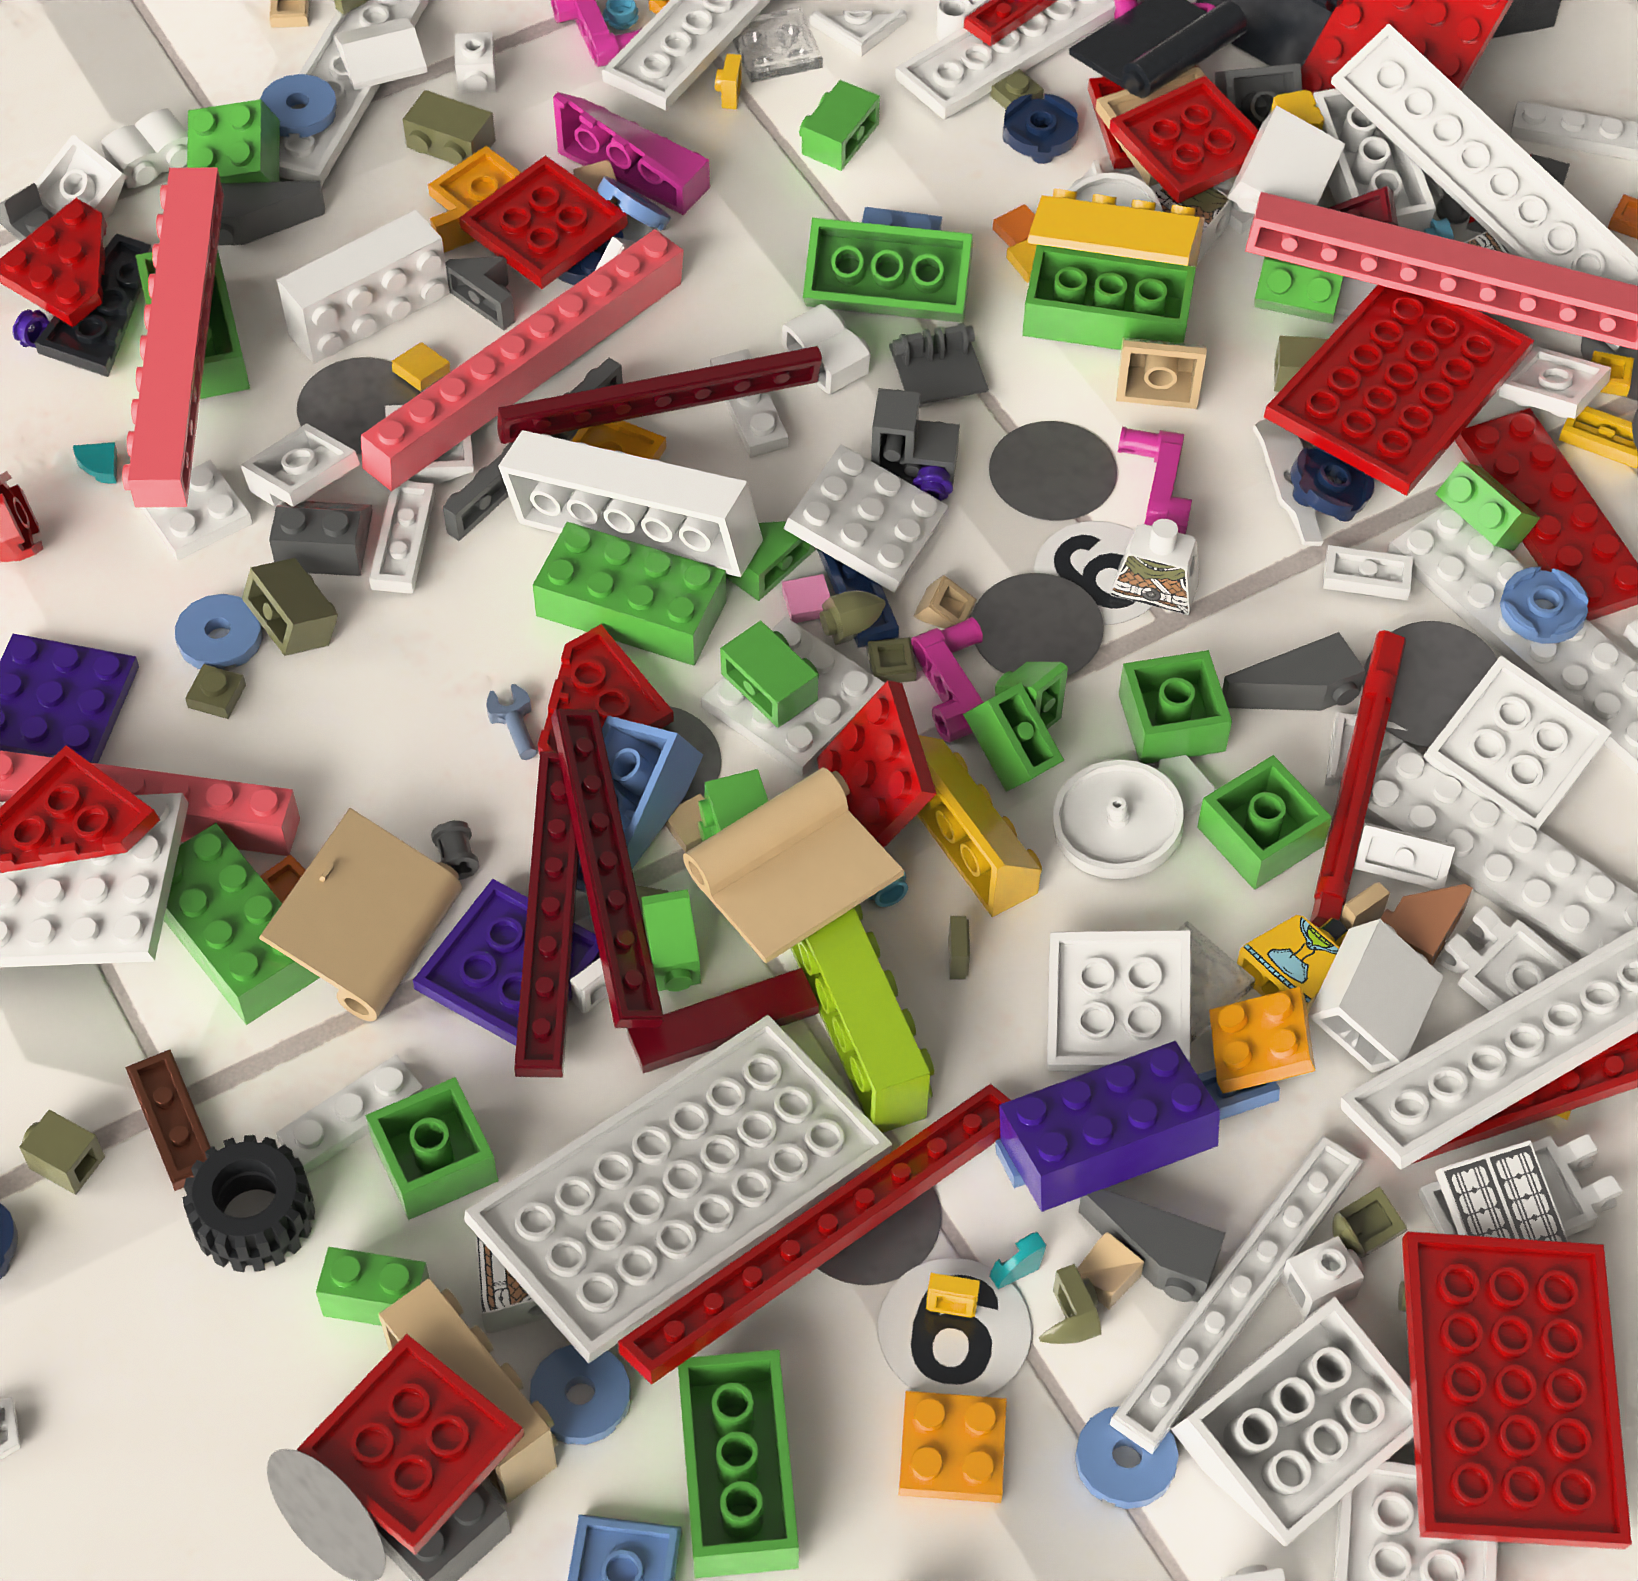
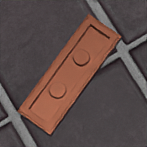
M171 1049L125 1068L173 1188L177 1191L184 1188L186 1177H194L191 1170L197 1160L202 1162L207 1160L205 1152L211 1146Z

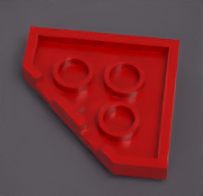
M77 198L72 200L0 258V283L74 327L103 302V290L101 288V275H104L105 267L103 238L106 236L107 224L103 213Z
M602 624L564 645L558 678L555 679L548 704L544 730H541L538 741L539 755L540 751L558 752L551 720L555 709L598 710L601 728L607 716L659 729L674 722L673 710Z
M66 745L0 807V873L127 853L160 821V818L154 809Z

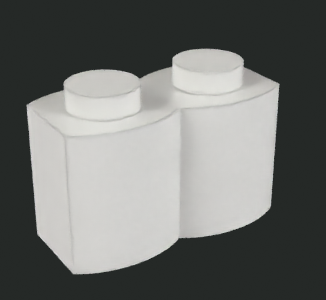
M169 109L151 112L141 118L135 125L118 128L100 141L105 159L126 175L124 184L128 189L147 185L162 172H169V168H182L187 164L188 132Z
M820 304L782 325V345L786 352L815 346L819 347L822 362L816 384L824 392L832 394L869 373L871 351L867 342L862 337H857L846 329V324L838 312H833L827 306Z

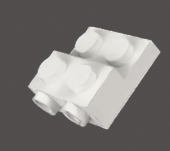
M306 423L242 463L241 468L251 493L273 506L284 501L294 507L299 503L309 500L313 494L330 483L340 480L346 473L360 465L355 450Z

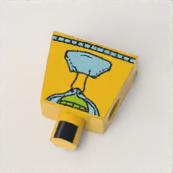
M1295 915L1242 946L1239 951L1235 972L1262 996L1300 986L1306 999L1307 1013H1309L1348 930L1335 918H1330L1318 929L1304 916Z

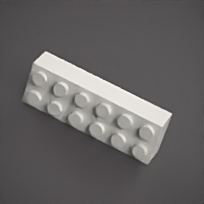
M524 430L521 431L499 464V469L519 524L561 533L566 522H571L726 570V574L742 577L763 541L748 482L736 477H726L704 472L697 468H686L657 459L651 460L629 455L622 451H612L590 446L583 442L577 443L555 438L547 434H537Z

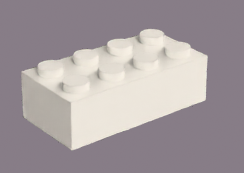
M1337 88L1314 92L1313 97L1316 101V107H1319L1324 117L1322 131L1345 143L1328 180L1335 203L1339 204L1388 186L1394 193L1398 226L1424 232V229L1429 228L1436 206L1422 169Z
M416 209L277 279L288 335L313 364L335 355L340 350L371 336L384 327L402 320L411 313L431 303H435L442 297L450 294L442 237Z

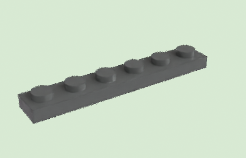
M609 357L598 368L590 370L584 380L571 392L565 394L623 384L622 365ZM579 429L550 436L570 441ZM514 442L509 443L504 448L502 454L490 465L481 468L476 473L474 479L460 492L453 493L443 506L446 532L456 540L460 541L509 497L499 464Z

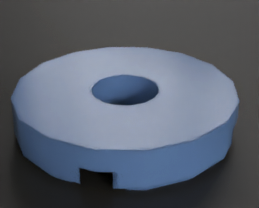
M306 74L285 76L273 81L264 89L260 97L280 120V136L289 137V133H299L300 138L310 137L324 131L333 123L336 117L337 102L335 91L328 82L317 76ZM297 104H304V105H306L305 107H303V108H301V109H292V108H291L292 106L297 105Z
M604 176L597 187L598 193L607 201H611L612 197L617 199L616 203L622 208L623 212L651 228L656 227L660 231L665 230L671 220V216L655 203L610 177Z
M1529 567L1516 572L1506 582L1500 601L1502 617L1511 630L1527 640L1549 644L1571 639L1583 628L1588 613L1587 604L1589 601L1586 591L1578 580L1566 572L1554 568L1552 572L1540 571L1541 567ZM1538 599L1548 600L1555 608L1543 609L1536 605L1534 601Z
M228 594L209 595L192 602L180 613L174 627L175 641L182 657L197 669H201L203 664L225 670V667L236 664V667L246 663L258 651L263 639L260 622L242 598ZM218 628L230 630L222 638L215 639L208 636L210 632Z
M572 1344L553 1351L540 1362L531 1379L530 1403L532 1404L537 1400L543 1405L554 1422L551 1432L557 1440L566 1444L588 1445L607 1438L616 1430V1426L622 1421L623 1417L625 1418L630 1408L631 1385L624 1365L608 1350L588 1364ZM577 1384H586L594 1389L595 1394L588 1403L580 1405L570 1402L566 1397L567 1392Z
M1120 1406L1106 1408L1091 1417L1079 1434L1075 1455L1079 1478L1090 1494L1101 1501L1104 1499L1107 1502L1114 1503L1115 1507L1132 1509L1148 1506L1165 1494L1175 1477L1179 1454L1174 1435L1169 1431L1153 1454H1151L1110 1426L1111 1418ZM1122 1446L1131 1447L1137 1451L1141 1461L1132 1468L1121 1467L1113 1459V1451Z

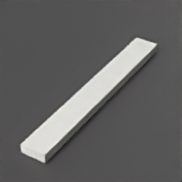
M1321 1136L1112 1416L1110 1426L1153 1454L1281 1279L1287 1259L1300 1253L1360 1171L1364 1160L1326 1136Z

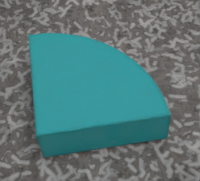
M115 442L73 445L74 455L81 470L83 469L89 475L94 476L99 482L117 484L118 451Z
M1033 1232L1019 1240L1016 1246L1020 1251L1003 1263L1000 1259L996 1261L989 1277L998 1289L1039 1270L1047 1245L1038 1232Z

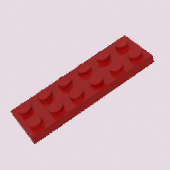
M1531 408L1465 428L1456 438V444L1469 463L1482 467L1540 517V520L1522 542L1537 565L1541 567V571L1552 572L1554 568L1564 571L1578 580L1586 591L1589 601L1587 604L1588 613L1586 620L1591 621L1638 605L1637 561Z

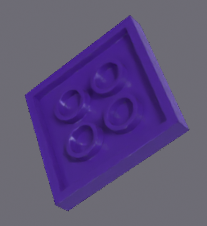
M13 633L0 660V751L54 757L67 745L90 763H99L139 669L137 657Z
M492 878L413 979L414 990L515 1046L517 1041L528 897ZM574 923L570 980L600 958L595 933ZM571 982L569 990V1001L572 999Z

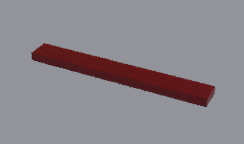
M815 346L498 407L497 433L501 444L515 442L522 430L552 435L817 383L822 355L819 347Z
M555 709L551 720L614 1027L659 1028L664 1021L598 710Z
M540 751L514 1065L515 1077L563 1078L579 852L558 752Z

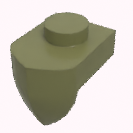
M847 591L830 596L822 604L823 611L819 613L823 631L826 636L832 635L835 645L851 641L860 632L868 629L879 618L886 602L874 594L863 591Z
M1380 1186L1338 1211L1332 1221L1333 1237L1339 1236L1346 1249H1352L1359 1258L1366 1257L1408 1231L1403 1220Z
M1075 1264L1056 1270L1053 1293L1066 1319L1040 1335L1039 1341L1050 1344H1075L1101 1335V1324L1096 1309L1098 1298L1091 1281L1088 1278H1081Z

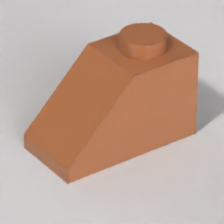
M1466 884L1403 896L1395 911L1386 909L1380 919L1394 928L1398 936L1416 952L1425 956L1429 964L1433 966L1462 917L1473 888Z

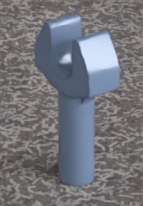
M512 684L511 691L514 703L509 706H503L498 702L495 692L490 691L486 702L490 723L506 724L522 760L533 758L537 751L523 720V717L532 711L528 693L516 684Z

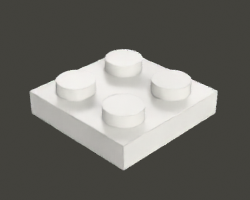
M1535 346L1500 387L1499 397L1512 400L1521 406H1533L1552 412L1558 417L1575 419L1607 385L1610 380L1611 367Z
M211 459L192 468L187 507H140L177 561L252 525L250 513Z

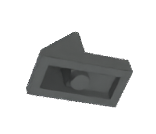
M34 182L0 203V224L19 241H23L54 216L52 212L42 205L37 185Z
M504 257L449 259L445 262L449 293L503 331L515 322L513 296L506 288L509 284L507 261Z

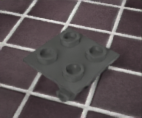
M959 323L958 326L945 328V334H943L940 327L935 328L934 336H931L930 331L926 329L923 330V335L921 332L909 335L900 334L899 339L893 340V343L889 344V348L904 391L919 392L920 404L988 392L987 383L971 343L975 341L973 326H965L964 323Z

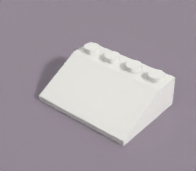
M1334 1297L1311 1313L1170 1430L1200 1468L1283 1546H1286L1414 1437L1411 1389L1337 1298Z

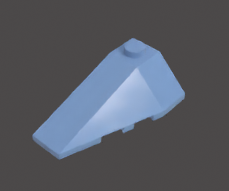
M607 716L602 727V733L631 867L633 869L687 794L703 754L678 733ZM579 857L577 890L587 893Z

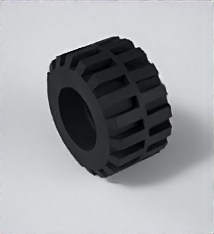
M244 1135V1142L235 1143L234 1137L224 1140L225 1147L217 1150L212 1146L205 1152L207 1160L205 1162L197 1160L191 1167L194 1177H186L184 1190L187 1196L183 1197V1206L195 1239L198 1241L203 1253L207 1257L212 1255L214 1262L223 1268L228 1262L231 1263L233 1271L244 1272L246 1265H252L255 1272L265 1270L264 1263L274 1261L275 1266H278L285 1262L283 1254L290 1251L295 1255L302 1247L299 1237H309L312 1230L309 1220L315 1219L314 1199L304 1167L299 1158L294 1159L292 1150L285 1144L278 1148L275 1139L265 1137L262 1143H259L255 1135ZM265 1190L275 1194L270 1205L254 1216L237 1218L224 1213L229 1203L246 1191Z

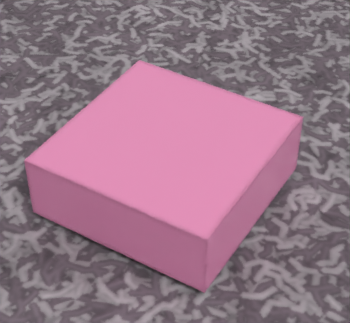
M824 574L782 582V592L790 620L800 623L820 619L819 613L823 611L822 604L830 597Z

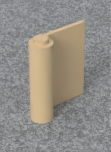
M826 768L819 769L683 854L685 866L698 887L765 963L770 962L904 876V869L848 811L846 796L849 795V788L844 778L837 771L830 772Z
M349 808L264 929L259 939L338 988L337 1000L351 1014L366 1021H375L461 893L462 885L458 880V873L452 867L445 863L434 862L352 808Z

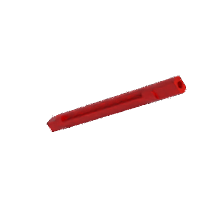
M1387 630L1379 631L1376 634L1315 889V902L1310 922L1319 928L1330 918L1340 920L1342 907L1346 902L1405 649L1406 638Z

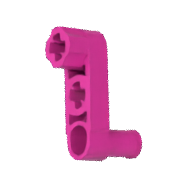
M550 0L557 23L575 19L596 67L607 65L640 31L636 30L615 36L612 32L609 33L595 0Z
M1123 426L1118 453L1154 458V462L1157 463L1145 524L1152 526L1158 519H1170L1177 524L1178 533L1186 534L1192 499L1172 496L1185 434L1160 430L1158 434Z
M973 617L943 630L934 628L911 639L916 660L943 702L932 708V717L940 737L949 743L973 733L963 714L984 703L952 654L983 642L981 628Z

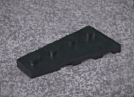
M117 233L104 249L105 267L104 275H101L102 304L74 327L54 316L35 341L38 354L109 377L142 289L136 255L152 252L151 244Z

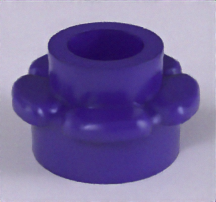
M30 309L24 310L18 315L13 325L12 334L14 339L20 341L19 343L23 347L27 348L30 346L36 348L35 341L49 324V320L45 313L40 310H35L34 312Z
M938 466L921 468L917 473V477L912 482L913 486L939 501L947 499L953 491V484L950 481L949 473Z

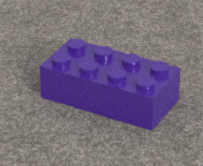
M1176 1041L999 1105L1000 1141L1041 1212L1218 1146L1220 1109Z

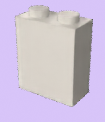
M1276 106L1262 123L1227 198L1237 203L1242 210L1249 213H1255L1260 192L1317 206L1345 143Z
M1378 919L1349 928L1308 1016L1371 1072L1389 1069L1407 1059L1444 976L1429 964L1425 956L1416 952L1398 936L1394 928Z

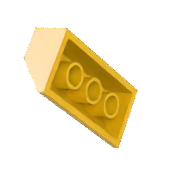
M1054 189L1053 197L1041 195L1028 236V243L1197 266L1205 218L1196 217V208L1172 205L1171 213L1155 211L1156 203L1132 200L1131 207L1116 205L1117 197L1093 194L1092 202L1076 200L1077 192Z
M919 735L937 794L922 808L917 816L991 917H994L1038 894L1042 866L1037 855L1031 849L1026 850L1018 840L1015 827L1009 818L999 815L993 807L992 799L987 789L982 784L977 785L969 775L963 757L958 752L953 753L943 739Z

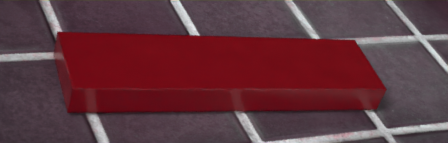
M799 968L663 1014L664 1021L659 1028H627V1035L644 1074L714 1050L767 1015L781 1027L819 1014V1004L803 969Z

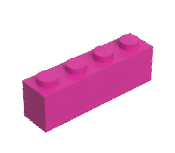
M560 92L553 96L558 154L583 166L609 160L618 182L683 216L710 188L709 159L699 153L692 152L670 141L668 138L649 131L637 123L629 121L608 111L605 107L598 106L584 98Z

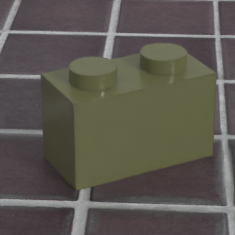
M428 90L423 91L403 118L407 148L448 161L454 165H458L485 146L491 148L496 141L492 112Z
M291 558L250 567L242 600L283 655L287 656L329 646L334 627L337 623L338 613L334 605L326 599L316 586L312 576L303 569L297 559Z

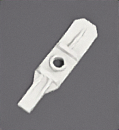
M1260 420L1254 425L1253 431L1262 445L1280 508H1285L1299 533L1302 545L1321 546L1324 541L1315 516L1316 510L1311 506L1305 507L1298 504L1292 496L1294 486L1287 481H1291V467L1303 449L1301 440L1295 434L1271 421Z

